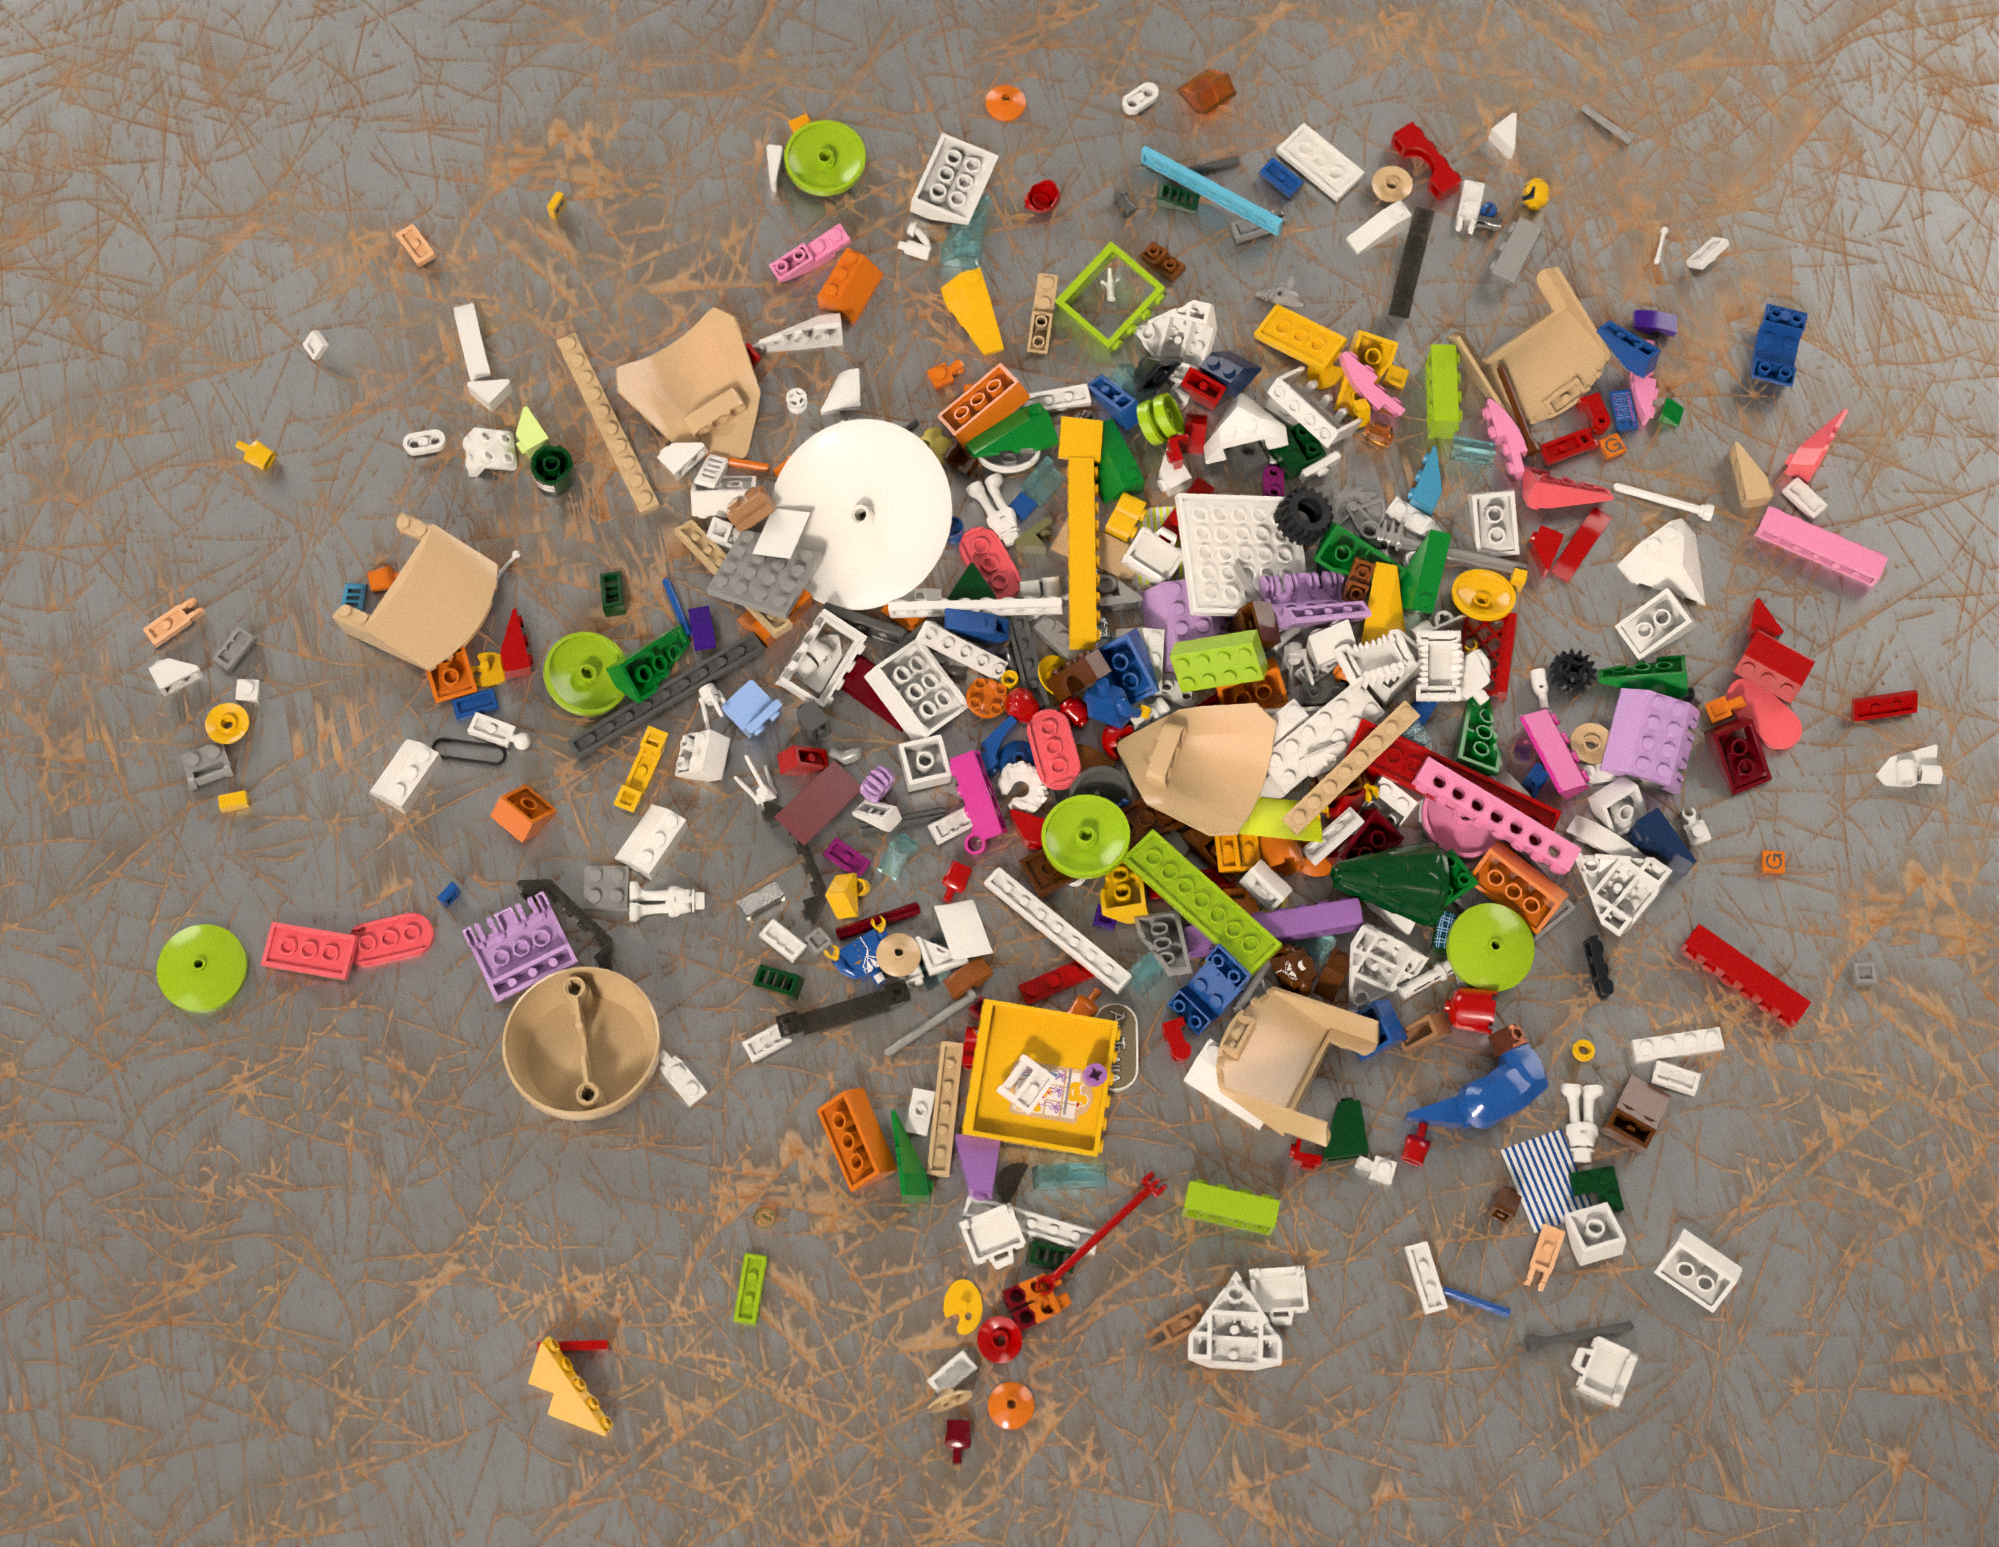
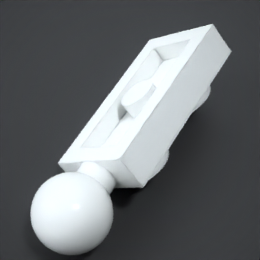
M478 712L475 713L467 730L470 735L505 748H509L511 742L519 750H525L531 744L528 734H515L517 731L516 726Z

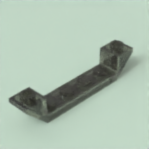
M1415 206L1388 312L1390 316L1409 319L1435 214L1433 210Z
M768 801L763 802L764 810L761 811L765 823L769 822L771 828L780 826L781 824L774 816L783 807ZM795 838L796 843H793L798 856L802 855L804 859L801 865L805 875L810 874L812 882H809L815 895L803 900L804 908H801V912L805 921L809 920L811 926H814L827 901L825 896L827 889L808 843L804 846Z
M551 879L519 880L516 882L519 888L517 893L525 901H528L527 898L532 896L536 903L535 894L544 891L545 895L554 904L556 902L560 903L563 906L561 908L563 913L569 918L573 916L578 921L577 926L584 933L589 931L594 936L592 940L602 948L593 957L596 962L595 967L615 972V943L613 938Z
M903 979L884 985V990L802 1014H798L796 1010L775 1016L781 1039L805 1038L891 1013L909 1003L911 997L906 980Z

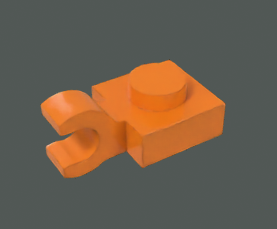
M959 359L949 367L944 362L926 372L935 391H938L955 383L953 377L964 373L965 370L961 359Z
M1742 695L1727 701L1726 696H1722L1705 703L1713 725L1734 717L1732 710H1738L1747 706Z

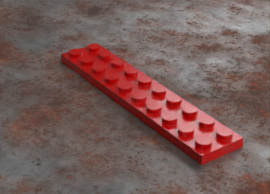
M1362 718L1344 758L1378 725ZM1399 736L1366 768V770L1435 801V797L1428 793L1423 794L1415 789L1416 786L1411 784L1423 762L1430 757L1551 831H1554L1562 813L1547 804L1402 736ZM1434 779V785L1442 788V782L1439 779ZM1453 790V796L1460 800L1461 793ZM1472 802V808L1480 811V805L1477 802ZM1491 813V819L1499 823V816ZM1510 825L1511 832L1518 834V828L1515 825ZM1529 836L1530 843L1537 846V839Z

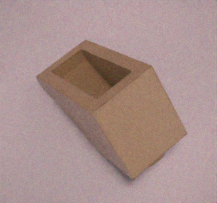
M1445 1013L1429 1014L1404 1027L1403 1029L1408 1039L1400 1044L1404 1053L1437 1042L1452 1034L1453 1032Z

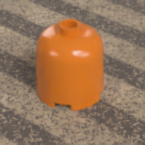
M1258 836L1260 857L1276 874L1282 873L1283 877L1300 872L1302 866L1306 865L1300 840Z

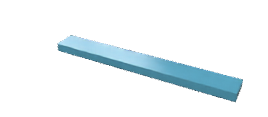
M1146 145L1142 148V164L1276 236H1279L1282 232V218Z

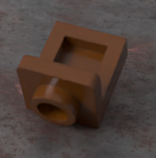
M956 442L946 450L943 457L951 469L967 477H970L980 463L978 457L974 458Z

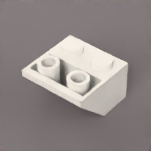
M1349 620L1334 621L1330 624V627L1324 630L1318 628L1308 636L1306 649L1316 670L1337 662L1333 652L1336 648L1344 644H1348L1353 648L1354 643L1356 644Z
M713 730L683 735L676 762L675 776L706 782L721 780L730 738Z
M1382 777L1376 785L1379 789L1378 799L1371 795L1372 801L1367 802L1365 800L1361 808L1363 810L1376 808L1399 830L1417 809L1424 796Z

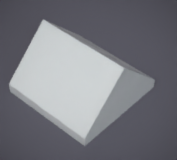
M1262 859L1238 882L1269 913L1293 890Z

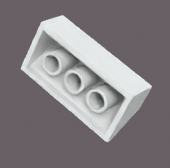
M1209 1039L1183 1081L1260 1130L1264 1124L1261 1120L1219 1092L1216 1064L1220 1044Z

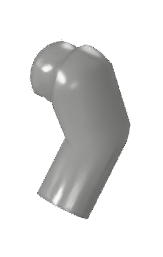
M854 746L843 752L833 747L829 752V756L842 764L848 765L861 758L862 749Z

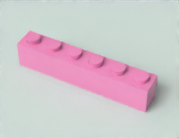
M1770 506L1765 511L1754 535L1872 587L1880 579L1888 557L1883 556L1878 551L1869 550L1858 542L1848 541L1839 534L1825 531L1818 525L1809 524L1800 517L1788 515L1781 509Z

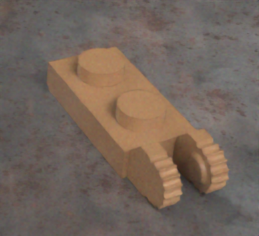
M1197 1303L1144 1334L1146 1340L1154 1338L1161 1332H1163L1166 1338L1162 1342L1154 1344L1151 1347L1152 1352L1155 1353L1167 1345L1171 1346L1189 1336L1205 1314L1201 1304Z

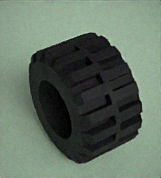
M1298 487L1278 504V509L1275 511L1277 516L1275 523L1279 525L1277 529L1282 531V536L1289 538V542L1293 543L1295 541L1300 546L1303 543L1305 546L1313 544L1332 525V519L1334 518V514L1331 513L1333 510L1332 505H1328L1329 500L1327 497L1324 498L1322 496L1323 493L1320 491L1317 493L1314 488L1308 490L1307 487H1302L1301 489ZM1298 510L1304 512L1308 516L1310 522H1307L1304 519H1302L1298 513Z

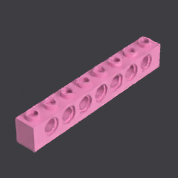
M1430 757L1423 762L1411 783L1416 786L1415 789L1423 794L1428 793L1435 797L1434 800L1437 803L1453 808L1457 815L1461 817L1466 816L1473 820L1472 823L1475 826L1488 829L1495 838L1508 841L1515 850L1528 853L1533 861L1537 863L1543 862L1555 874L1564 875L1569 872L1582 850L1580 847ZM1439 779L1442 782V788L1436 787L1433 780ZM1453 790L1461 793L1460 800L1453 796ZM1472 802H1477L1480 805V811L1472 808ZM1491 813L1499 816V823L1491 819ZM1511 824L1518 828V834L1511 832ZM1529 836L1537 839V846L1530 843ZM1549 847L1555 849L1557 853L1556 857H1552L1549 854Z

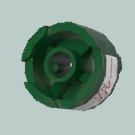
M544 445L537 449L531 457L530 467L533 479L543 491L549 492L551 495H557L569 488L574 482L576 472L572 457L562 446L547 447V445Z

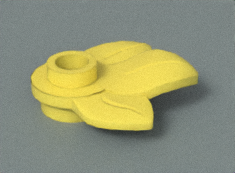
M929 428L919 438L933 451L941 465H945L943 457L946 450L953 444V441L942 436V428Z

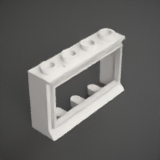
M1303 366L1277 377L1267 393L1327 448L1348 436L1351 438L1363 421L1358 418L1345 425L1342 421L1348 414L1347 408L1339 409L1335 415L1327 409L1333 400L1331 394L1324 395L1320 401L1312 395L1318 386L1316 380L1308 382L1305 388L1297 381L1305 370Z
M823 609L818 613L775 684L782 686L805 702L809 703L814 699L821 709L824 707L828 708L834 700V697H832L835 689L839 691L845 682L843 679L846 671L850 673L856 664L853 661L857 654L861 655L867 645L864 643L867 636L831 612ZM824 623H827L853 640V643L817 699L789 680Z

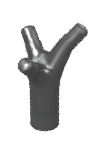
M1010 641L1009 645L1005 647L1006 653L996 651L995 654L1008 662L1009 670L1017 673L1019 669L1013 656V646Z

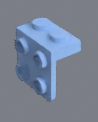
M749 680L722 705V711L751 739L754 735L759 736L766 729L765 725L770 720L774 722L782 714L780 711L783 705L778 699L773 701L753 680Z

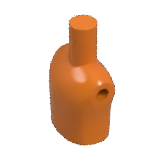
M391 566L367 571L372 593L388 591L400 571L395 572Z
M1094 988L1088 997L1078 995L1066 1013L1094 1017L1098 1011V1007L1094 1002L1102 992L1098 988Z

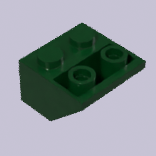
M1301 423L1286 429L1289 445L1269 449L1273 458L1277 460V465L1283 469L1286 481L1300 476L1303 469L1327 455L1319 440Z

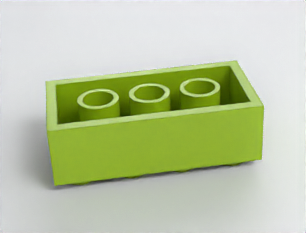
M1431 344L1425 361L1428 439H1453L1455 431L1459 430V422H1462V410H1459L1458 404L1461 403L1462 398L1461 390H1458V384L1461 382V372L1457 371V365L1460 364V353L1456 352L1455 344Z
M1257 629L1175 642L1169 655L1181 693L1264 680L1269 668Z
M1201 1179L1189 1181L1181 1216L1271 1236L1275 1229L1280 1201L1275 1200V1196L1262 1194V1197L1253 1195L1252 1191L1246 1189H1239L1238 1192L1230 1190V1186L1224 1184H1217V1186L1207 1185L1208 1182Z

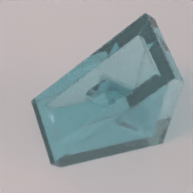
M900 833L889 843L878 870L897 880L920 843Z

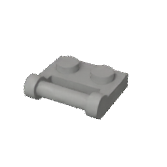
M215 742L180 755L192 791L199 789L201 785L225 776L228 778L234 776L225 744ZM221 765L224 767L203 776L195 777L196 774Z

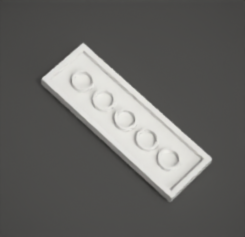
M1348 686L1273 747L1267 774L1284 795L1309 776L1304 756L1342 740L1348 744L1352 740L1362 718L1373 723L1385 713L1384 710L1363 686L1357 692Z

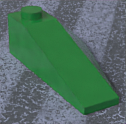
M1040 403L1020 408L966 442L965 448L974 458L1000 455L1001 451L1020 453V449L1033 448V451H1041L1059 445V440L1049 413Z
M1113 419L1103 421L1100 463H1095V467H1098V477L1096 479L1098 492L1103 504L1106 505L1118 501L1123 492L1130 495L1143 492L1145 481Z
M1332 523L1325 532L1313 558L1314 561L1328 570L1344 575L1349 574L1355 557L1372 563L1380 562L1397 566L1399 582L1407 571L1405 567L1337 523Z
M1431 529L1407 565V571L1399 582L1404 611L1428 617L1432 616L1452 534Z
M681 624L622 657L607 667L606 671L615 687L639 704L656 693L659 684L668 676L669 670L680 659L690 645V641Z
M1685 655L1662 656L1656 658V662L1648 664L1643 660L1629 668L1626 665H1619L1598 670V681L1601 684L1627 689L1650 690L1675 699L1688 696Z
M1473 696L1467 700L1451 755V760L1487 777L1499 773L1502 757L1501 750H1498L1496 742L1498 736L1494 732V716L1490 699L1482 705H1479Z
M891 1110L902 1203L929 1201V1194L934 1193L932 1180H927V1174L896 1111Z

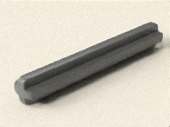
M944 807L901 814L902 820L893 829L938 821L946 816ZM865 821L860 822V831L863 835L884 831Z

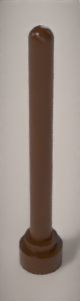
M1499 365L1497 372L1528 450L1526 457L1535 456L1542 451L1540 443L1533 439L1505 367Z

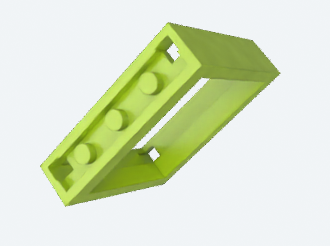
M1110 241L1055 300V304L1062 313L1107 352L1112 354L1119 347L1123 346L1124 340L1128 336H1132L1137 331L1138 325L1143 320L1146 321L1151 316L1152 310L1157 305L1160 306L1163 303L1162 301L1166 298L1167 292L1160 282ZM1117 256L1155 290L1121 327L1107 339L1072 309L1070 305Z

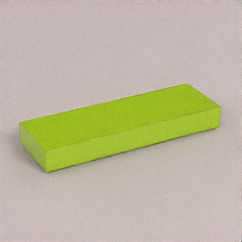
M744 1254L733 1323L757 1325L768 1256Z

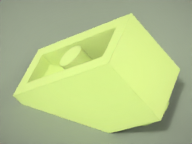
M527 406L523 407L516 431L518 440L516 446L521 454L526 453L528 458L531 459L537 449L544 445H547V447L551 445L548 436Z

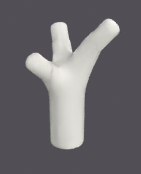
M1108 267L1107 282L1101 280L1100 283L1107 289V300L1112 302L1116 300L1115 286L1120 279L1116 278L1113 280L1112 268Z

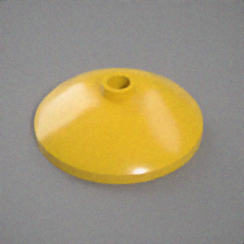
M1473 569L1463 572L1455 579L1451 590L1452 599L1457 608L1465 615L1481 621H1495L1504 618L1512 611L1516 601L1515 590L1510 582L1502 575L1486 569Z

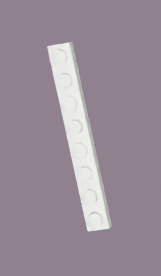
M1027 596L1023 599L1004 597L996 600L989 597H984L980 600L960 598L959 600L952 601L941 598L937 601L917 599L916 601L909 602L898 599L894 602H888V611L891 618L945 617L946 608L992 613L998 616L1063 614L1062 598H1057L1056 596H1047L1039 599L1032 596Z
M1000 867L986 879L984 885L1117 995L1132 980V975Z

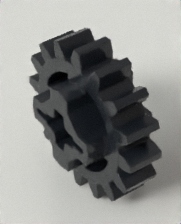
M1570 649L1569 654L1562 651L1560 656H1555L1554 662L1549 667L1552 669L1549 672V676L1554 677L1551 683L1558 684L1557 691L1563 688L1564 695H1567L1569 691H1572L1573 696H1576L1578 691L1584 694L1586 689H1591L1592 683L1596 680V677L1593 675L1597 673V669L1592 668L1595 662L1588 661L1590 656L1588 654L1584 657L1581 656V650L1577 654H1574L1573 649ZM1562 664V665H1563V666H1562L1563 670H1562V672L1560 673V672H1559V667H1560V665ZM1586 672V673H1587V677H1586V680L1583 681V679H1584L1583 675H1584V673Z

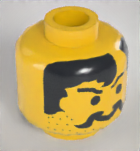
M1530 179L1523 187V204L1528 206V209L1534 211L1546 206L1549 200V185L1543 179Z

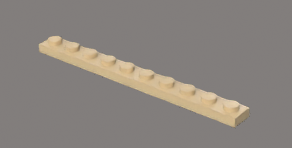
M572 333L556 340L557 346L640 516L660 508L576 334Z

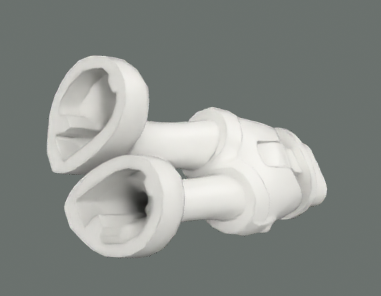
M995 473L985 480L984 485L981 481L970 484L966 488V492L970 497L980 502L988 516L986 522L989 528L993 529L999 536V539L1004 541L1006 547L1014 545V540L1020 536L1018 533L1020 529L1017 526V515L1014 509L1007 506L1000 493L1003 476L1001 473ZM985 487L992 496L998 511H995L986 495Z
M630 881V922H636L640 917L649 914L668 913L669 917H678L691 911L695 913L696 909H705V892H695L692 889L691 894V890L678 886H670L668 890L646 891L640 888L638 882ZM644 901H665V903L655 905L639 904V902Z
M1563 1084L1561 1085V1091L1567 1097L1570 1109V1124L1566 1125V1135L1571 1146L1570 1152H1573V1162L1590 1163L1591 1153L1595 1150L1593 1148L1598 1136V1126L1594 1125L1593 1107L1596 1098L1603 1095L1604 1087L1601 1085H1586L1582 1087L1583 1122H1580L1579 1097L1581 1085Z

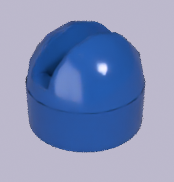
M1491 202L1482 205L1480 215L1495 218L1497 213L1496 205ZM1491 208L1489 214L1486 213V210Z

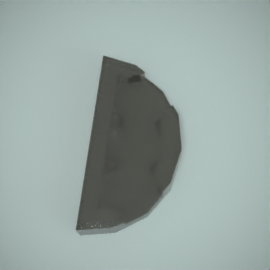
M1021 1162L1004 1167L998 1174L996 1189L1003 1203L1011 1202L1029 1164Z

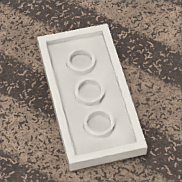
M1305 123L1289 136L1276 151L1277 154L1336 202L1364 177L1365 172Z

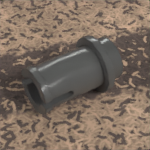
M1119 190L1113 196L1114 203L1118 204L1128 217L1137 211L1138 208L1129 199L1126 191Z
M1478 214L1476 227L1494 230L1493 232L1495 233L1500 231L1502 219H1499V216L1493 218Z

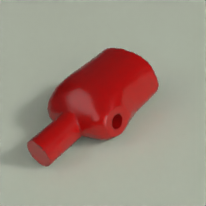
M956 861L951 862L942 880V885L947 888L942 898L944 902L950 903L955 892H964L973 871L971 868Z
M1419 1123L1416 1135L1408 1134L1406 1136L1400 1157L1401 1160L1416 1166H1423L1431 1146V1142L1424 1138L1428 1128L1427 1124Z

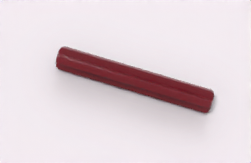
M913 902L835 929L837 938L843 940L875 929L871 924V919L874 920L875 925H879L881 923L880 915L885 919L886 925L918 915L921 913L918 902Z

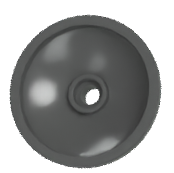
M1105 765L1093 766L1082 771L1072 782L1068 793V798L1077 795H1093L1098 791L1100 797L1110 800L1115 805L1121 803L1123 798L1128 799L1129 804L1132 803V789L1127 778L1117 769Z

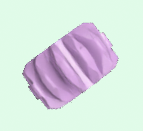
M883 765L875 767L860 786V793L868 801L870 800L873 803L879 802L893 787L895 775Z

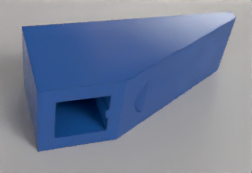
M951 608L945 609V629L989 646L1009 640V619L992 613Z

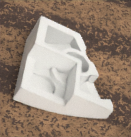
M859 368L846 370L838 375L821 408V415L840 414V411L861 410Z

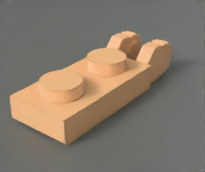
M192 597L143 628V631L157 648L188 627L192 622L200 619L205 614V610L199 607L186 615L184 612L190 611L198 603Z
M1545 1223L1542 1224L1528 1265L1530 1268L1524 1281L1525 1285L1529 1286L1532 1283L1535 1270L1543 1273L1538 1282L1537 1290H1544L1548 1277L1552 1274L1566 1231Z

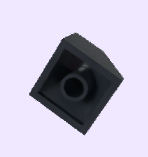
M1169 356L1144 357L1140 360L1138 368L1134 371V390L1138 393L1160 389L1183 363L1184 359L1182 357Z

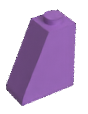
M956 1134L955 1149L968 1195L978 1201L992 1200L1001 1141Z

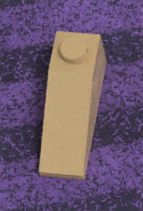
M1734 442L1729 453L1742 508L1767 506L1773 497L1772 485H1769L1767 476L1741 444Z

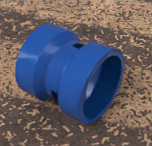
M952 516L947 543L956 544L961 541L963 536V522L960 518Z

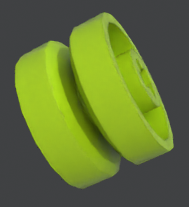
M1169 393L1160 394L1153 401L1150 399L1138 404V422L1150 444L1158 446L1167 442L1168 438L1175 434L1184 435L1185 424L1182 413L1176 401Z

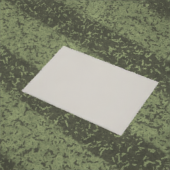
M776 508V511L769 515L752 554L790 559L810 513Z
M973 899L934 906L953 961L993 953Z

